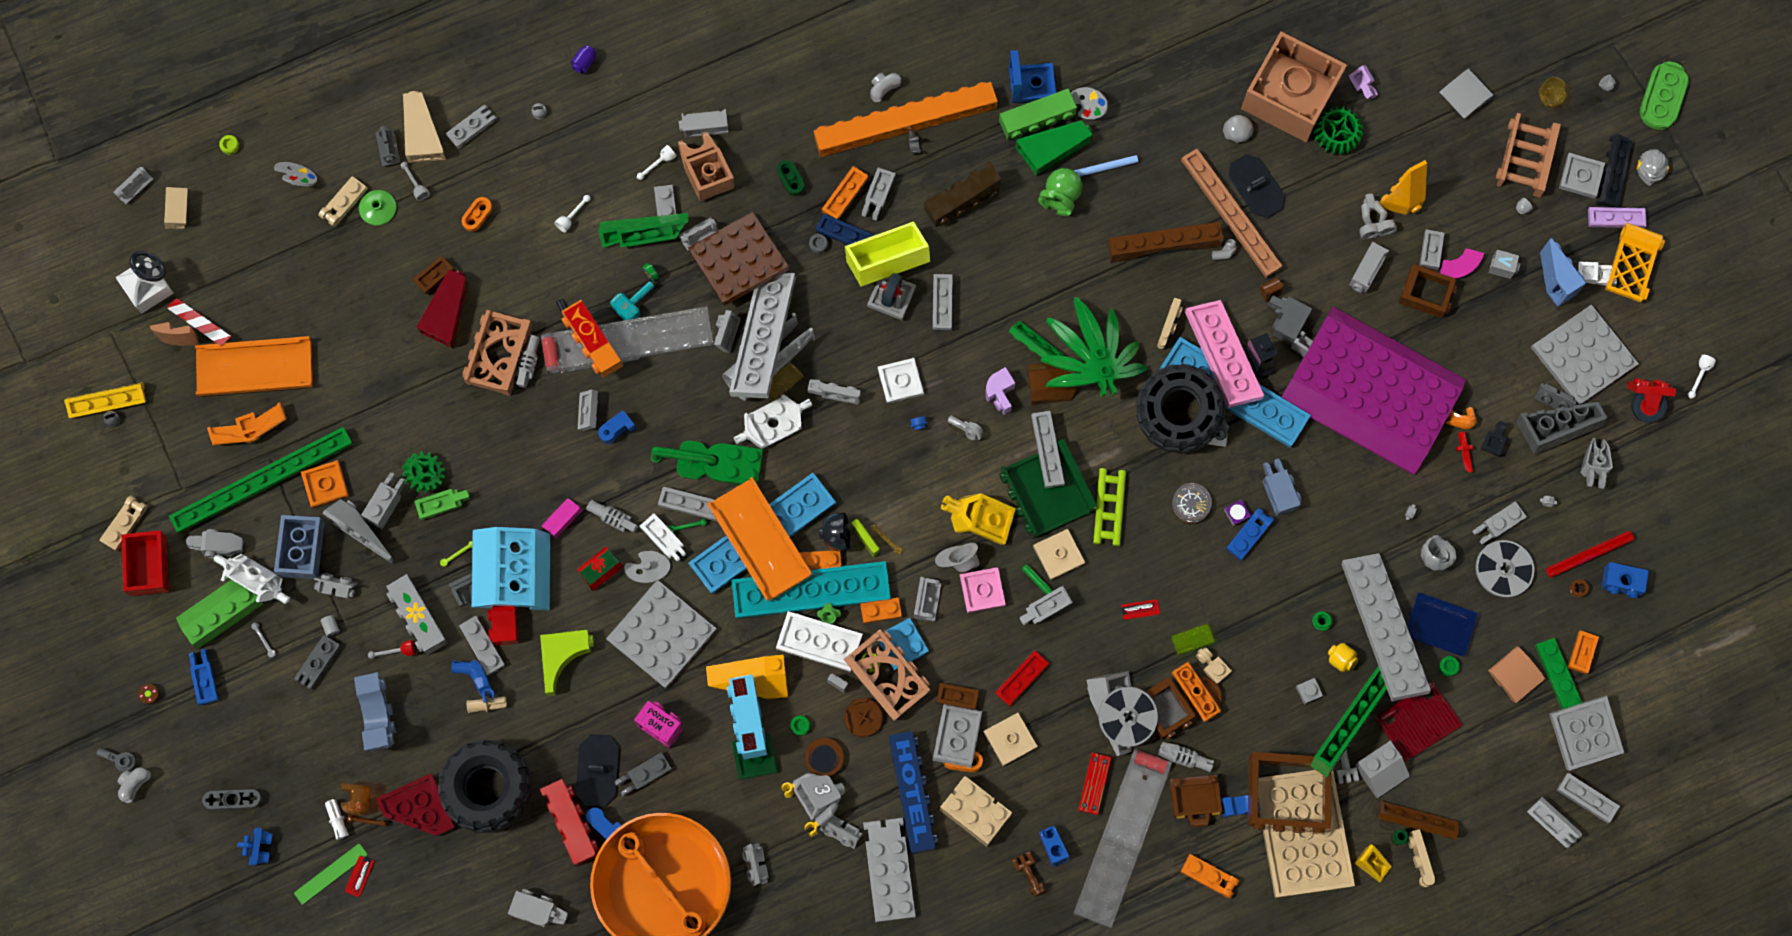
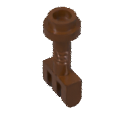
M1027 851L1025 852L1028 858L1027 861H1025L1022 854L1018 856L1021 864L1018 865L1015 858L1011 861L1017 873L1023 870L1032 886L1030 892L1037 897L1046 892L1044 889L1045 885L1044 883L1039 884L1036 876H1034L1035 874L1030 866L1034 865L1035 861L1031 853Z

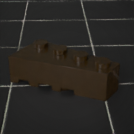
M990 161L984 164L985 168L981 171H972L965 181L958 180L951 186V190L944 189L924 202V210L935 227L938 225L943 226L955 216L960 217L966 213V210L972 207L977 208L986 199L991 200L998 196L1001 178Z

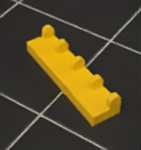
M141 382L66 398L64 401L68 416L73 418L145 403L144 383Z

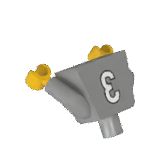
M806 773L794 780L793 784L786 782L782 785V790L786 791L784 793L785 797L790 798L795 792L810 819L816 820L814 823L808 822L805 825V831L810 827L814 828L809 834L810 837L817 834V827L819 825L823 826L838 809L841 795L845 793L843 784L834 785L827 775L820 776Z

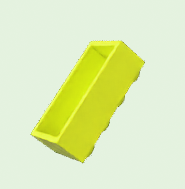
M914 222L845 246L846 262L861 287L889 277L893 273L897 274L930 262L929 246Z

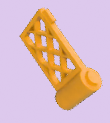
M1627 222L1620 234V242L1605 290L1641 303L1642 300L1647 299L1649 289L1646 287L1657 251L1663 248L1665 240H1663V235ZM1623 246L1630 247L1633 254L1626 257L1622 250ZM1644 252L1651 255L1649 261L1643 263L1639 254ZM1635 256L1639 266L1632 268L1628 259ZM1624 261L1628 270L1621 273L1617 265ZM1642 268L1645 274L1644 278L1638 279L1634 270ZM1630 273L1635 282L1627 285L1623 275ZM1619 278L1623 287L1616 288L1611 286L1613 280ZM1636 284L1640 290L1639 296L1632 294L1629 287Z

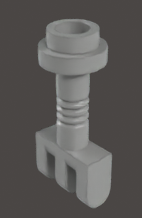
M1347 750L1341 757L1342 770L1336 771L1339 784H1343L1344 775L1346 783H1350V774H1353L1354 782L1359 781L1357 767L1350 768Z

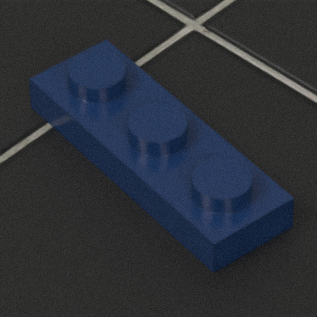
M824 213L815 229L817 233L845 245L874 236L869 232Z

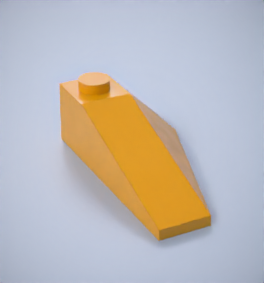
M1424 160L1409 168L1399 179L1400 182L1391 187L1392 193L1384 195L1380 200V204L1384 209L1404 215L1410 212L1414 214L1422 209L1426 196L1427 162Z
M783 655L765 656L706 667L708 687L727 690V686H730L729 679L752 674L757 697L768 700L788 698ZM746 684L734 686L735 692L748 694Z

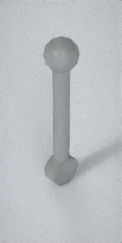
M253 623L251 627L257 632L268 650V656L274 658L276 652L270 648L259 629V624Z

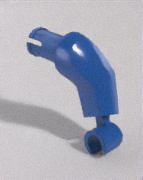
M473 659L470 662H452L451 673L469 674L484 703H486V696H490L494 700V691L491 689L488 677L479 661Z

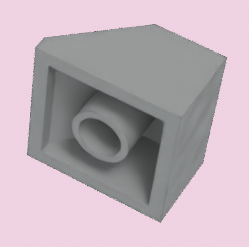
M1391 741L1354 765L1376 798H1379L1410 777L1402 756Z

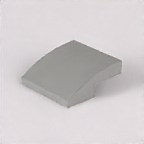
M1469 69L1440 91V94L1464 119L1493 96Z

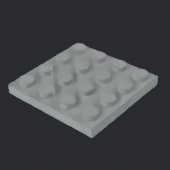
M1592 305L1531 346V349L1565 392L1570 396H1574L1576 405L1583 404L1639 364Z
M657 580L606 639L666 689L717 629Z

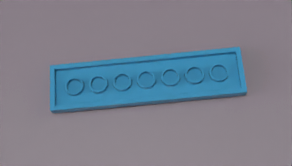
M1182 337L1178 339L1160 367L1162 369L1173 364H1189L1203 369L1214 378L1202 349ZM1261 385L1260 388L1264 394L1262 400L1230 408L1225 403L1226 410L1291 448L1311 416Z
M811 473L769 505L788 536L792 537L833 507L836 502L814 473ZM727 536L689 562L690 567L711 594L746 570L745 565Z

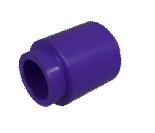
M587 45L581 47L571 60L572 69L578 73H586L596 59V51Z

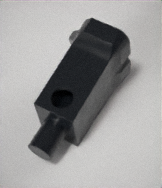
M1268 333L1251 339L1247 345L1242 347L1257 380L1272 375L1278 356Z

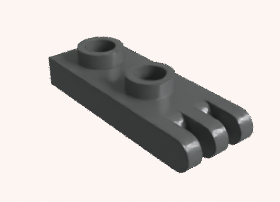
M323 635L296 674L294 680L299 682L302 676H304L301 684L305 686L310 680L307 688L312 690L341 645Z

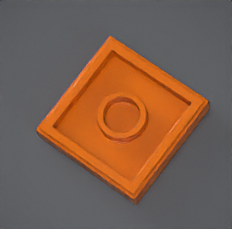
M338 460L301 472L312 509L349 497Z

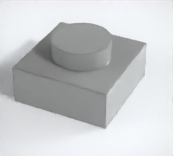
M1315 678L1296 686L1304 704L1323 696Z

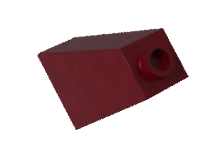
M449 269L416 328L420 334L453 349L468 288V281L464 273L458 270L454 272Z

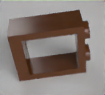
M1413 264L1409 270L1398 303L1442 318L1444 313L1448 314L1452 303L1449 302V299L1456 292L1457 286L1454 285L1456 279ZM1417 276L1448 286L1441 306L1411 296Z

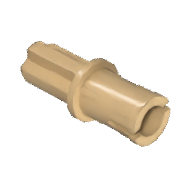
M486 697V703L482 699L467 700L468 713L478 711L489 712V710L507 707L506 697H496L494 700Z

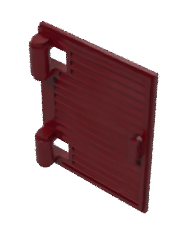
M1433 681L1428 683L1434 695L1429 700H1426L1424 695L1405 698L1375 717L1388 739L1402 756L1404 762L1463 725ZM1393 716L1396 721L1388 725L1385 720Z

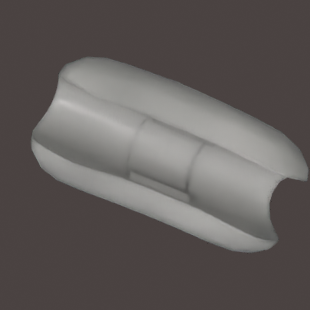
M879 73L872 80L874 87L870 92L872 100L880 102L888 91L899 87L901 77L896 73H891L887 76Z
M140 767L132 772L129 770L123 772L118 779V783L121 785L118 791L119 799L126 803L132 802L141 785L150 779V771Z

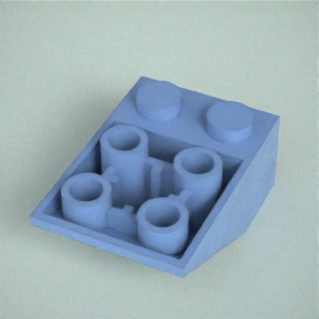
M1551 238L1540 252L1546 291L1557 307L1576 296L1586 282L1583 275L1573 267L1571 259L1563 254L1561 246Z

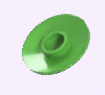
M374 190L367 193L359 204V213L362 219L374 226L384 225L391 221L397 209L393 196L383 190ZM376 203L380 204L377 208L373 207V205Z

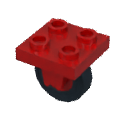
M1634 378V381L1627 382V389L1636 392L1631 402L1634 416L1640 421L1647 423L1661 419L1667 409V401L1664 395L1675 396L1676 388L1671 387L1670 383H1665L1662 380H1653V383L1646 381V379Z

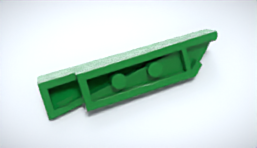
M688 213L600 222L599 235L602 248L620 243V248L676 239L680 230L688 223Z

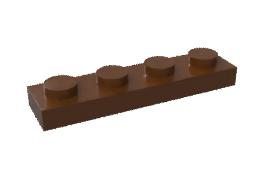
M1380 801L1378 819L1405 827L1420 829L1423 832L1434 833L1445 838L1457 839L1458 821Z

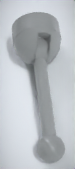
M402 162L401 168L405 169L415 186L413 193L416 200L424 201L430 196V192L425 186L418 185L408 168V163Z

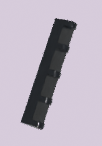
M1616 134L1610 136L1609 139L1612 142L1611 150L1607 151L1606 154L1609 160L1607 167L1603 169L1605 174L1604 184H1601L1599 187L1602 190L1601 198L1596 202L1598 206L1606 205L1610 208H1619L1632 140Z

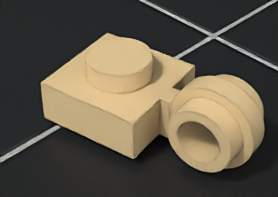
M1207 648L1198 650L1196 657L1202 664H1208L1203 671L1212 681L1218 684L1231 673V670L1219 657L1214 661L1211 660L1213 655Z

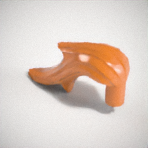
M1467 408V415H1460L1451 410L1446 424L1462 429L1473 428L1477 423L1474 408Z

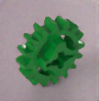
M420 451L418 455L413 453L411 458L408 457L402 467L405 470L402 476L407 477L405 483L410 482L411 489L417 487L418 493L421 489H423L424 493H427L429 489L433 492L436 487L442 484L441 481L445 478L442 475L445 468H440L442 461L437 462V456L430 457V452L426 456L423 451Z

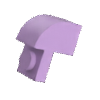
M1006 367L989 378L985 392L987 402L995 399L994 405L996 409L1002 411L1004 415L1011 412V404L1006 398L1005 393L1013 390L1015 387V382Z

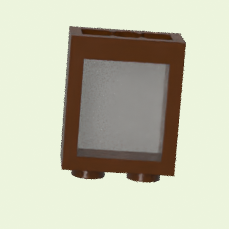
M1170 677L1145 691L1152 698L1157 708L1158 720L1154 731L1160 740L1165 737L1168 740L1177 734L1176 730L1180 727L1186 729L1193 724L1192 720L1195 718V714Z

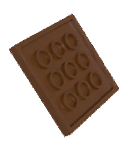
M753 212L688 247L693 259L724 306L789 271V266Z

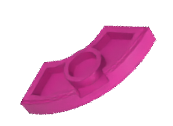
M1466 248L1458 259L1451 261L1443 260L1439 273L1456 280L1461 279L1477 268L1484 253Z

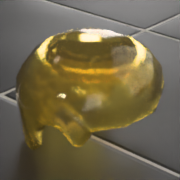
M1557 77L1546 79L1539 88L1541 102L1548 107L1561 105L1567 96V93H1565V82Z

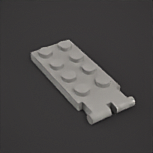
M903 817L886 819V827L881 828L880 820L863 822L864 830H868L869 834L866 850L875 922L915 917L905 837H901L900 826L903 825Z

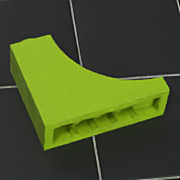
M588 630L540 635L545 693L547 696H556L558 677L570 661L580 655L591 653V647H594L593 635H589Z

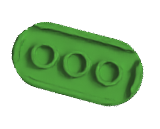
M1664 62L1656 66L1651 73L1640 107L1641 119L1650 128L1657 130L1666 129L1678 117L1688 85V75L1684 72L1685 69L1678 63Z

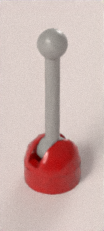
M413 640L403 642L400 648L380 652L370 651L368 657L374 659L375 656L402 652L405 656L416 655L415 643Z

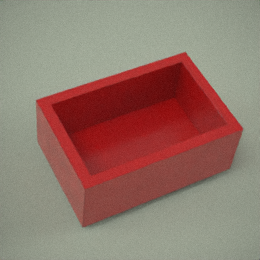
M161 530L121 534L123 592L129 596L169 592L167 536Z

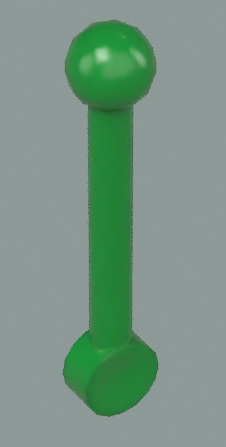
M701 519L698 522L676 527L670 525L668 529L674 533L676 530L693 526H705L707 520Z

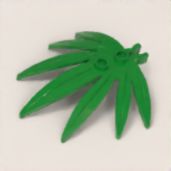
M1075 297L1073 301L1077 319L1089 351L1082 340L1063 323L1052 318H1047L1046 323L1086 364L1066 356H1043L1040 361L1062 370L1076 372L1056 377L1047 382L1045 386L1077 387L1097 383L1101 389V398L1107 395L1106 388L1110 391L1111 396H1115L1117 390L1113 385V380L1132 378L1144 373L1148 369L1147 366L1139 363L1129 364L1124 367L1136 354L1139 342L1136 341L1129 344L1116 359L1119 327L1114 310L1110 308L1106 326L1107 348H1105L1103 335L1095 317L1088 307L1078 297Z

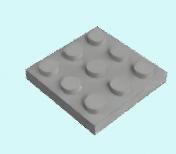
M1607 696L1549 713L1566 770L1570 771L1624 753Z

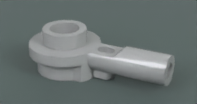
M952 415L948 418V422L964 430L970 440L981 439L983 430L976 423L962 422Z

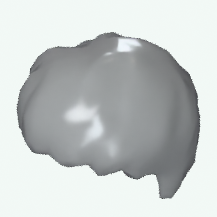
M1435 535L1429 538L1422 546L1421 558L1426 567L1433 571H1442L1455 562L1456 551L1448 541L1442 539L1439 535Z

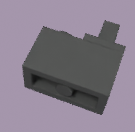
M1272 296L1268 306L1275 309V313L1278 314L1272 326L1275 329L1272 335L1292 345L1312 308L1289 296L1287 299L1282 298V300Z

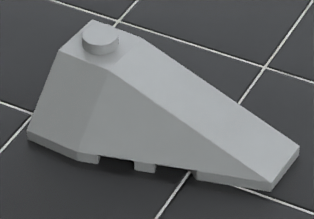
M340 499L324 510L323 514L330 523L390 563H394V559L356 510L357 506L349 500L345 503Z
M1128 671L1087 680L1090 700L1097 715L1099 714L1102 701L1110 692L1121 687H1131ZM1131 712L1124 713L1125 721L1129 720ZM1110 741L1116 756L1131 752V746H1121Z

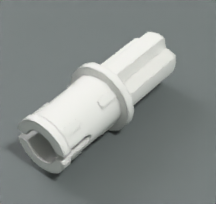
M336 799L327 801L325 805L330 817L329 823L332 824L336 840L349 836L344 824V816L341 815Z

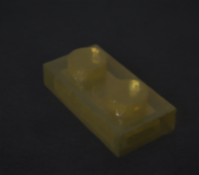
M792 362L773 376L769 396L774 401L804 378L803 374Z

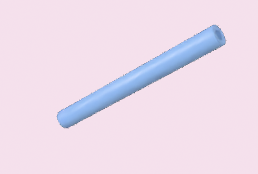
M1135 155L1074 171L1081 177L1138 163V158Z

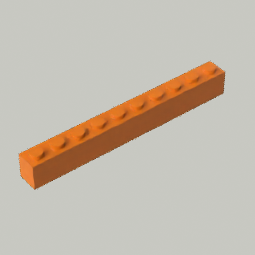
M980 82L976 86L970 88L962 87L952 93L944 92L940 96L926 97L919 102L911 101L901 107L893 106L886 111L872 112L868 116H856L850 121H838L828 127L820 126L814 130V139L819 155L823 157L907 134L911 130L918 131L997 109L998 101L992 83Z

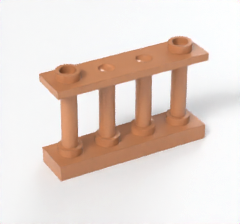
M1517 113L1514 119H1510L1508 125L1510 134L1502 166L1498 168L1496 173V179H1498L1497 186L1501 187L1505 179L1532 186V189H1534L1533 196L1540 198L1546 188L1561 124L1553 123L1550 129H1542L1520 123L1521 114ZM1521 130L1543 136L1546 139V143L1540 146L1515 139L1516 132ZM1515 146L1540 153L1542 160L1537 163L1512 156V148ZM1512 163L1535 169L1538 172V176L1531 179L1507 172L1508 165Z

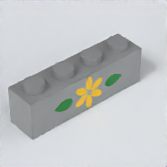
M407 574L386 586L389 590L386 593L391 603L396 602L398 606L396 612L401 620L405 618L408 624L405 627L411 636L415 635L418 640L415 644L420 652L424 651L429 655L448 643Z

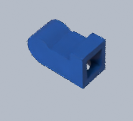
M622 410L599 428L598 435L604 444H612L624 431L628 430L632 433L636 430V427Z
M1248 795L1222 798L1223 817L1229 818L1248 814Z
M591 808L587 812V821L606 840L617 828L622 826L618 822L612 825L599 808Z
M1054 825L1039 831V836L1052 868L1069 861V855Z

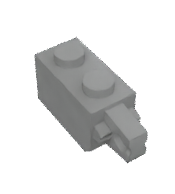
M522 889V892H515L508 915L542 927H546L550 923L565 924L568 913L557 908L552 903L553 899L542 895L540 899L533 897L534 893Z

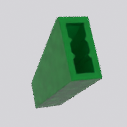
M1081 120L1016 140L1015 148L1033 173L1038 176L1090 143L1092 130Z

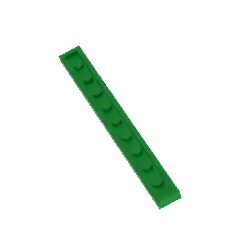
M341 427L169 515V518L176 532L180 534L352 446L353 443L345 428Z

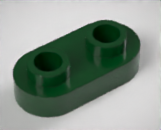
M788 160L781 161L777 166V174L790 195H800L804 190V182L793 162ZM784 170L790 171L788 174L783 173ZM797 185L798 188L793 189L792 186Z

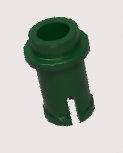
M1403 829L1396 830L1391 836L1393 838L1391 842L1396 846L1404 845L1409 839L1408 833Z

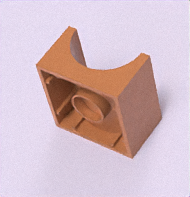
M1280 32L1247 90L1241 109L1307 142L1326 103L1340 83L1347 65Z

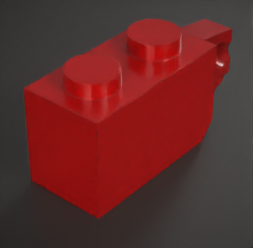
M493 606L488 610V620L492 621V629H489V640H492L495 646L519 644L517 609L515 606Z

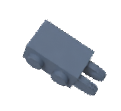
M1279 458L1274 460V465L1278 472L1273 474L1268 462L1263 463L1266 477L1262 481L1276 517L1297 510L1302 502L1299 492H1295L1293 487L1294 479L1292 475L1288 474L1287 469L1284 470Z

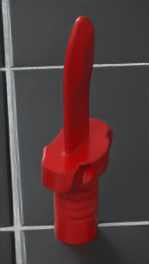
M1459 432L1460 446L1456 447V451L1462 452L1464 467L1467 472L1471 473L1473 470L1469 451L1473 450V445H1468L1466 432Z

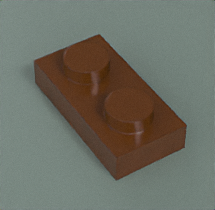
M440 256L413 278V281L425 294H428L442 282L449 269L455 270L443 256Z
M940 683L936 703L975 710L979 690Z

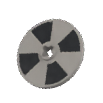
M1500 540L1488 544L1480 552L1476 560V575L1480 584L1489 593L1498 597L1508 598L1521 594L1530 586L1534 577V564L1531 556L1521 545L1512 541ZM1503 564L1505 565V567H1509L1507 573H1505L1504 570L1500 569L1503 566Z
M1121 687L1113 690L1104 698L1099 708L1098 720L1102 732L1110 741L1129 747L1145 742L1153 734L1157 725L1158 714L1154 701L1147 693L1134 687ZM1131 712L1132 720L1125 721L1124 713Z

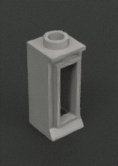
M726 109L721 112L686 114V116L682 113V120L679 121L680 132L683 131L684 138L699 137L705 131L709 135L728 134Z
M1374 242L1371 243L1349 283L1355 291L1366 294L1389 250Z

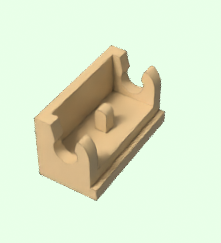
M166 187L165 229L185 228L187 188Z

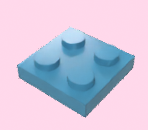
M910 618L886 630L893 638L890 641L893 646L896 647L898 645L905 653L903 658L907 663L929 653ZM878 641L879 645L884 651L886 649L885 644L881 641ZM890 649V653L888 656L898 659V657ZM891 664L894 671L898 670L896 665Z

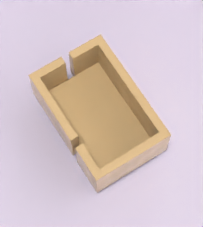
M964 776L953 791L955 795L952 793L940 807V811L987 847L1010 818L1012 812L999 802L995 805L993 797Z

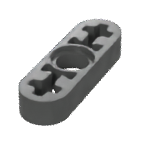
M254 789L207 792L203 796L202 802L210 810L253 809L261 805L263 798L261 793ZM232 794L237 795V803L229 805L227 802L228 797ZM241 794H243L244 798H250L253 794L257 797V800H254L253 804H251L248 800L243 801ZM214 796L216 799H222V802H214L212 806L208 800Z

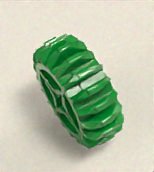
M1337 105L1334 106L1333 110L1328 107L1326 112L1322 111L1313 131V135H1316L1315 142L1321 141L1319 148L1325 146V152L1330 149L1332 150V155L1336 151L1341 155L1343 151L1349 153L1351 149L1354 150L1363 136V125H1360L1361 119H1356L1357 113L1351 114V108L1345 111L1344 106L1338 109ZM1341 126L1340 131L1335 135L1336 130ZM1325 129L1330 133L1331 137L1326 134Z

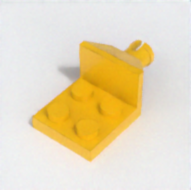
M981 493L964 496L958 500L950 496H946L943 499L942 503L947 505L942 504L941 509L952 513L951 520L955 532L970 531L1000 545L1006 544L1016 508Z

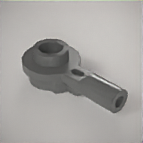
M99 748L97 751L98 756L115 762L116 768L121 772L130 771L135 766V758L130 753L124 752L117 755L102 748Z

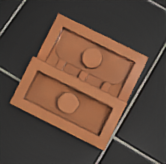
M170 322L150 326V329L162 342L178 346L200 345L199 337L190 326L174 328Z
M1515 647L1488 670L1498 686H1502L1512 702L1515 703L1545 679L1531 659L1519 647Z

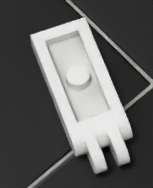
M655 514L640 525V528L669 559L673 557L678 562L680 558L676 554L677 552L682 556L686 555L682 549L684 545Z

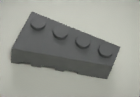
M1599 402L1574 405L1570 408L1560 407L1550 411L1540 410L1530 414L1520 413L1516 423L1535 455L1603 427L1607 416Z

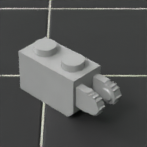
M390 472L384 483H380L361 515L365 521L380 529H383L400 501V492L405 485L406 479L401 478L394 489L390 487L396 477V474Z

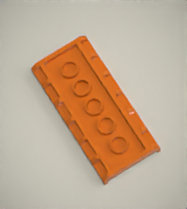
M309 336L224 343L222 346L219 344L195 345L197 396L309 388L313 386L312 342Z
M751 477L749 478L750 480L716 500L708 502L707 505L768 602L805 581L812 573Z

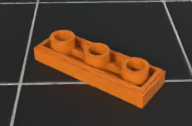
M1189 662L1171 673L1203 722L1221 712ZM1193 689H1198L1200 694H1195Z

